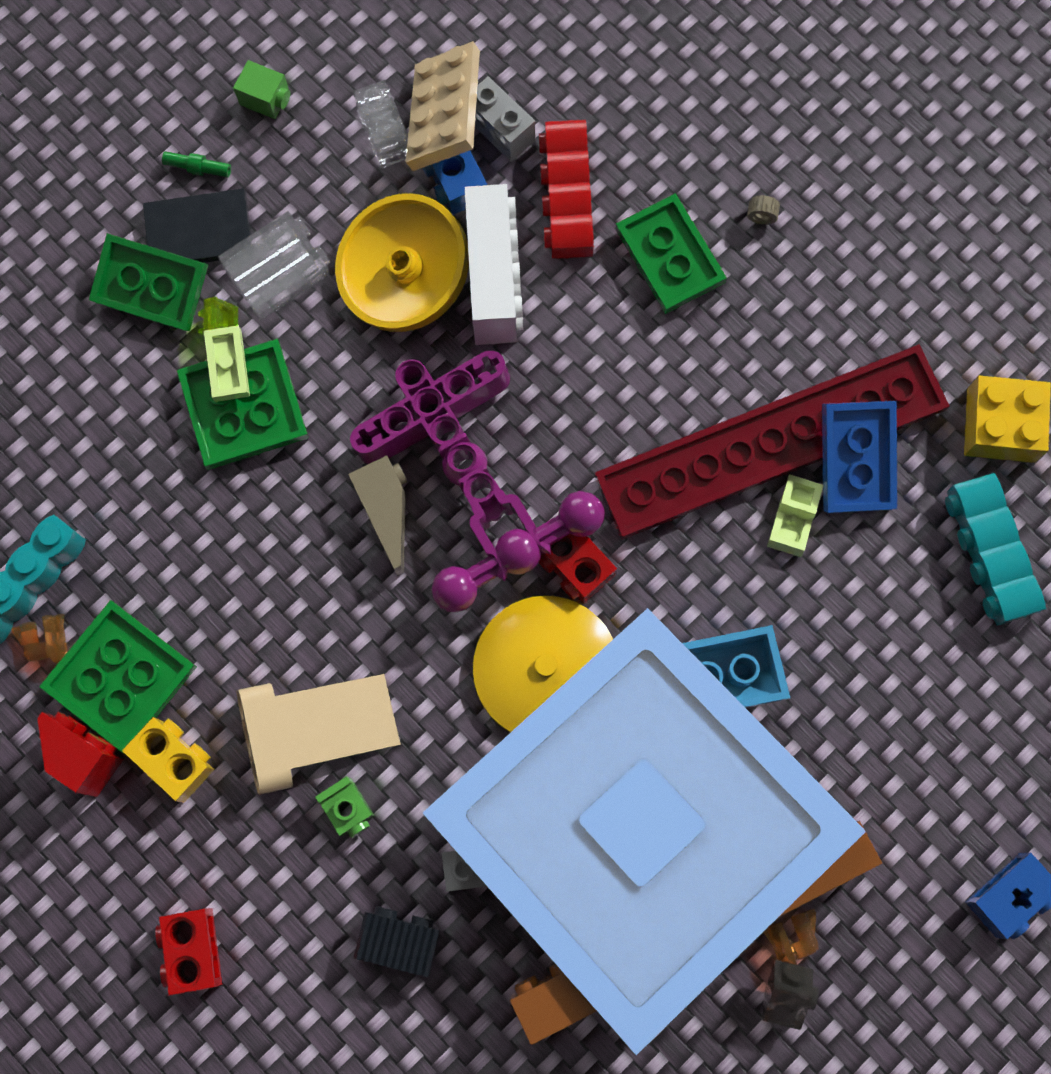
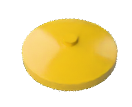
M411 193L385 197L365 208L345 231L338 247L335 262L338 290L347 307L357 317L375 328L389 332H406L424 327L442 316L459 296L469 269L468 241L459 221L436 200Z
M536 596L515 602L499 612L489 622L477 643L473 660V677L479 699L490 717L504 730L511 733L608 645L613 638L607 627L593 612L572 600L556 596Z

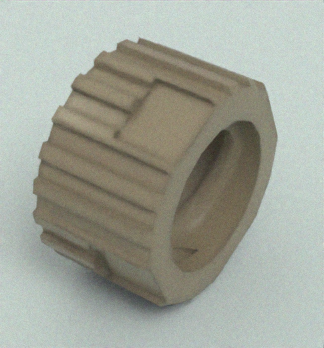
M765 195L752 197L749 201L747 217L750 221L757 224L768 225L775 223L778 220L780 203L777 199Z

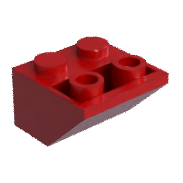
M41 712L37 719L45 772L75 793L98 797L123 761L122 758L114 754L117 748L101 736L96 737L89 732L85 734L88 727L72 716L67 717L61 712H57L55 716Z

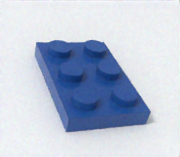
M897 401L822 404L823 511L833 513L897 509Z

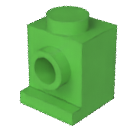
M348 776L315 796L339 836L344 837L349 834L351 838L356 837L370 827L368 820L375 817L352 778ZM349 802L352 805V812L349 816L343 817L339 812V808L342 803Z

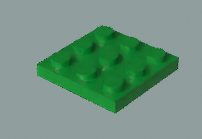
M278 339L244 349L250 391L249 397L215 402L211 394L208 361L177 370L204 466L207 470L309 438Z
M110 600L39 687L124 753L122 750L153 717H158L197 666Z

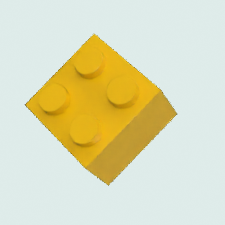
M979 375L967 388L964 456L1031 463L1038 461L1049 451L1051 382Z

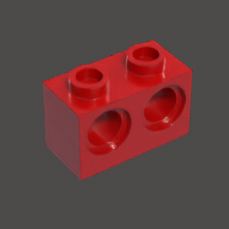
M568 534L557 541L566 542L570 545L572 550L568 555L560 557L551 550V555L541 553L538 562L546 572L550 574L554 571L563 580L560 586L572 600L578 597L583 604L614 578L617 572L615 565L588 536L578 537ZM581 568H589L595 573L596 578L590 583H582L576 578L575 574Z
M213 908L159 917L160 925L156 926L155 937L158 948H163L165 964L160 966V978L162 986L164 988L168 987V995L223 985ZM184 921L188 922L193 930L192 938L187 943L181 942L177 936L178 926ZM187 960L194 962L198 969L197 977L193 982L185 980L182 975V966Z

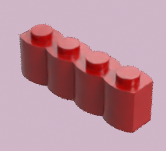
M586 120L545 122V133H539V154H546L547 164H540L541 185H548V195L542 196L543 217L550 216V227H544L545 248H551L552 259L593 257L594 237Z

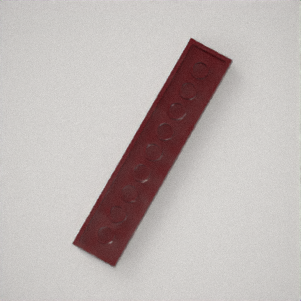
M920 344L599 470L595 472L594 477L619 535L623 540L823 460L822 404L897 401V430L944 412L950 405Z

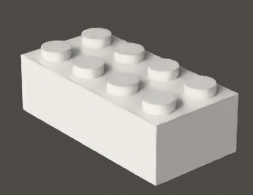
M507 184L465 187L475 345L517 342L516 330H523L515 197H508Z

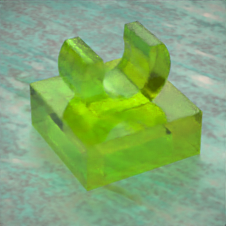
M215 296L204 299V309L198 312V316L204 318V328L198 329L199 334L204 335L206 330L238 326V306Z

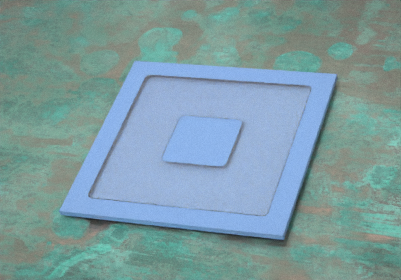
M648 608L423 812L426 818L636 1055L866 832Z

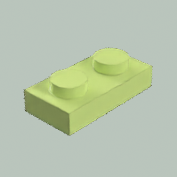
M239 325L204 331L213 400L218 402L249 397L250 391L242 330Z

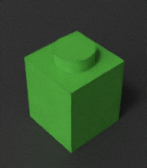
M250 60L246 62L233 87L239 105L273 119H276L280 109L286 108L290 99V90L284 74Z

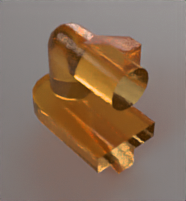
M64 614L42 616L46 642L39 643L36 622H26L12 627L13 635L22 645L24 656L30 662L50 657L57 664L68 652L64 631Z
M810 909L790 917L799 939L795 943H789L782 922L771 924L764 931V934L773 946L780 966L787 974L797 970L796 960L813 955L818 951L819 944L815 936V909Z

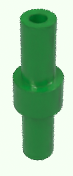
M164 151L162 154L163 165L187 169V172L190 174L203 176L204 173L227 178L231 174V164L207 160L205 155L190 153L187 156Z

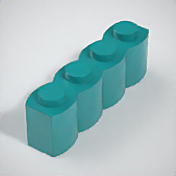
M995 473L953 485L947 491L948 496L945 497L946 509L949 515L955 517L959 523L958 541L964 551L968 550L972 558L973 564L970 565L971 576L977 585L980 584L985 592L986 598L983 599V607L988 618L993 619L996 625L999 626L1044 611L1046 604L1041 588L1033 575L1028 554L1020 541L1016 523L1007 507L1003 489Z
M55 515L45 518L38 524L31 535L30 542L19 547L9 558L5 571L0 572V644L10 634L14 622L22 619L31 611L37 601L38 594L48 590L57 581L62 567L74 561L84 548L86 539Z

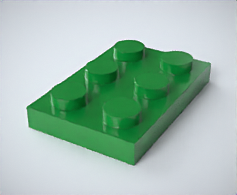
M676 193L616 223V232L665 314L726 283V275Z
M106 233L89 301L181 330L190 331L209 264Z

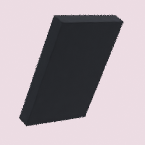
M244 188L143 203L147 246L202 263L254 256L247 195Z

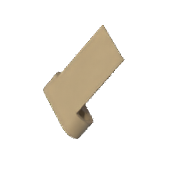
M384 674L275 696L271 683L237 690L239 711L258 795L292 788L291 769L401 745Z

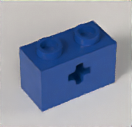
M1031 852L1019 853L965 903L996 938L1008 939L1010 937L1014 940L1030 927L1027 921L1037 912L1040 915L1051 909V874ZM1012 892L1021 893V895L1017 898L1020 905L1011 904L1015 899V896Z

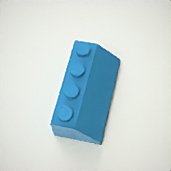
M773 625L682 643L745 708L790 699Z

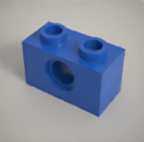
M471 151L422 168L426 177L432 176L437 185L433 189L438 202L443 206L447 205L453 215L466 210L465 187L487 185ZM449 170H457L460 172L455 176L445 175V173Z

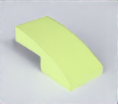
M789 474L767 547L802 557L811 524L817 512L823 489L822 484Z

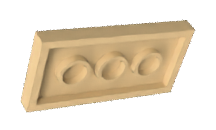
M474 41L462 46L453 47L445 53L432 58H426L420 63L415 64L406 163L412 171L473 149L480 50Z

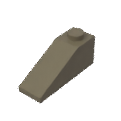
M385 456L348 475L397 576L404 573L406 495L402 485L407 483V480L399 463L392 466L388 456Z

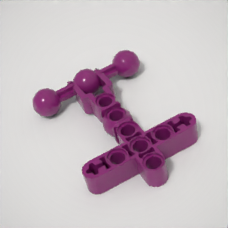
M482 352L434 381L420 361L406 360L402 362L396 370L395 378L406 398L358 425L350 435L351 446L365 464H370L385 456L391 458L429 436L443 459V471L446 478L461 488L470 503L474 513L470 518V527L488 557L467 570L452 566L442 569L435 576L431 592L433 600L439 608L447 612L457 613L467 610L474 603L479 587L496 577L505 582L508 573L521 575L531 572L538 564L541 553L551 555L550 545L568 534L578 537L593 535L603 523L605 510L602 502L592 493L577 491L570 493L561 502L558 516L536 528L519 497L514 494L505 495L504 491L500 489L487 469L488 460L485 452L476 444L471 443L466 433L463 432L457 418L503 392L510 383V374L504 358L498 352ZM421 377L417 384L408 385L411 379ZM478 378L479 384L476 385L475 379ZM462 386L469 387L463 394H454ZM438 404V407L433 412H424L429 405ZM408 422L404 429L394 431L397 424ZM455 432L454 437L450 440L441 441L445 433ZM386 433L388 437L384 439L382 434ZM369 442L373 443L371 447H367ZM466 459L473 460L468 468L457 469L462 461ZM479 489H491L486 497L475 498V494ZM503 514L507 516L517 515L525 530L516 528L506 531L498 539L494 548L485 533L490 527V521L500 520Z

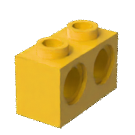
M153 717L122 751L175 801L184 803L215 770L207 763L211 757L196 743L190 747L180 737L184 734V731L168 718L163 722ZM163 735L166 741L165 748L160 754L154 755L151 751V743L157 736ZM189 760L192 764V773L188 778L181 780L177 775V768L181 762Z

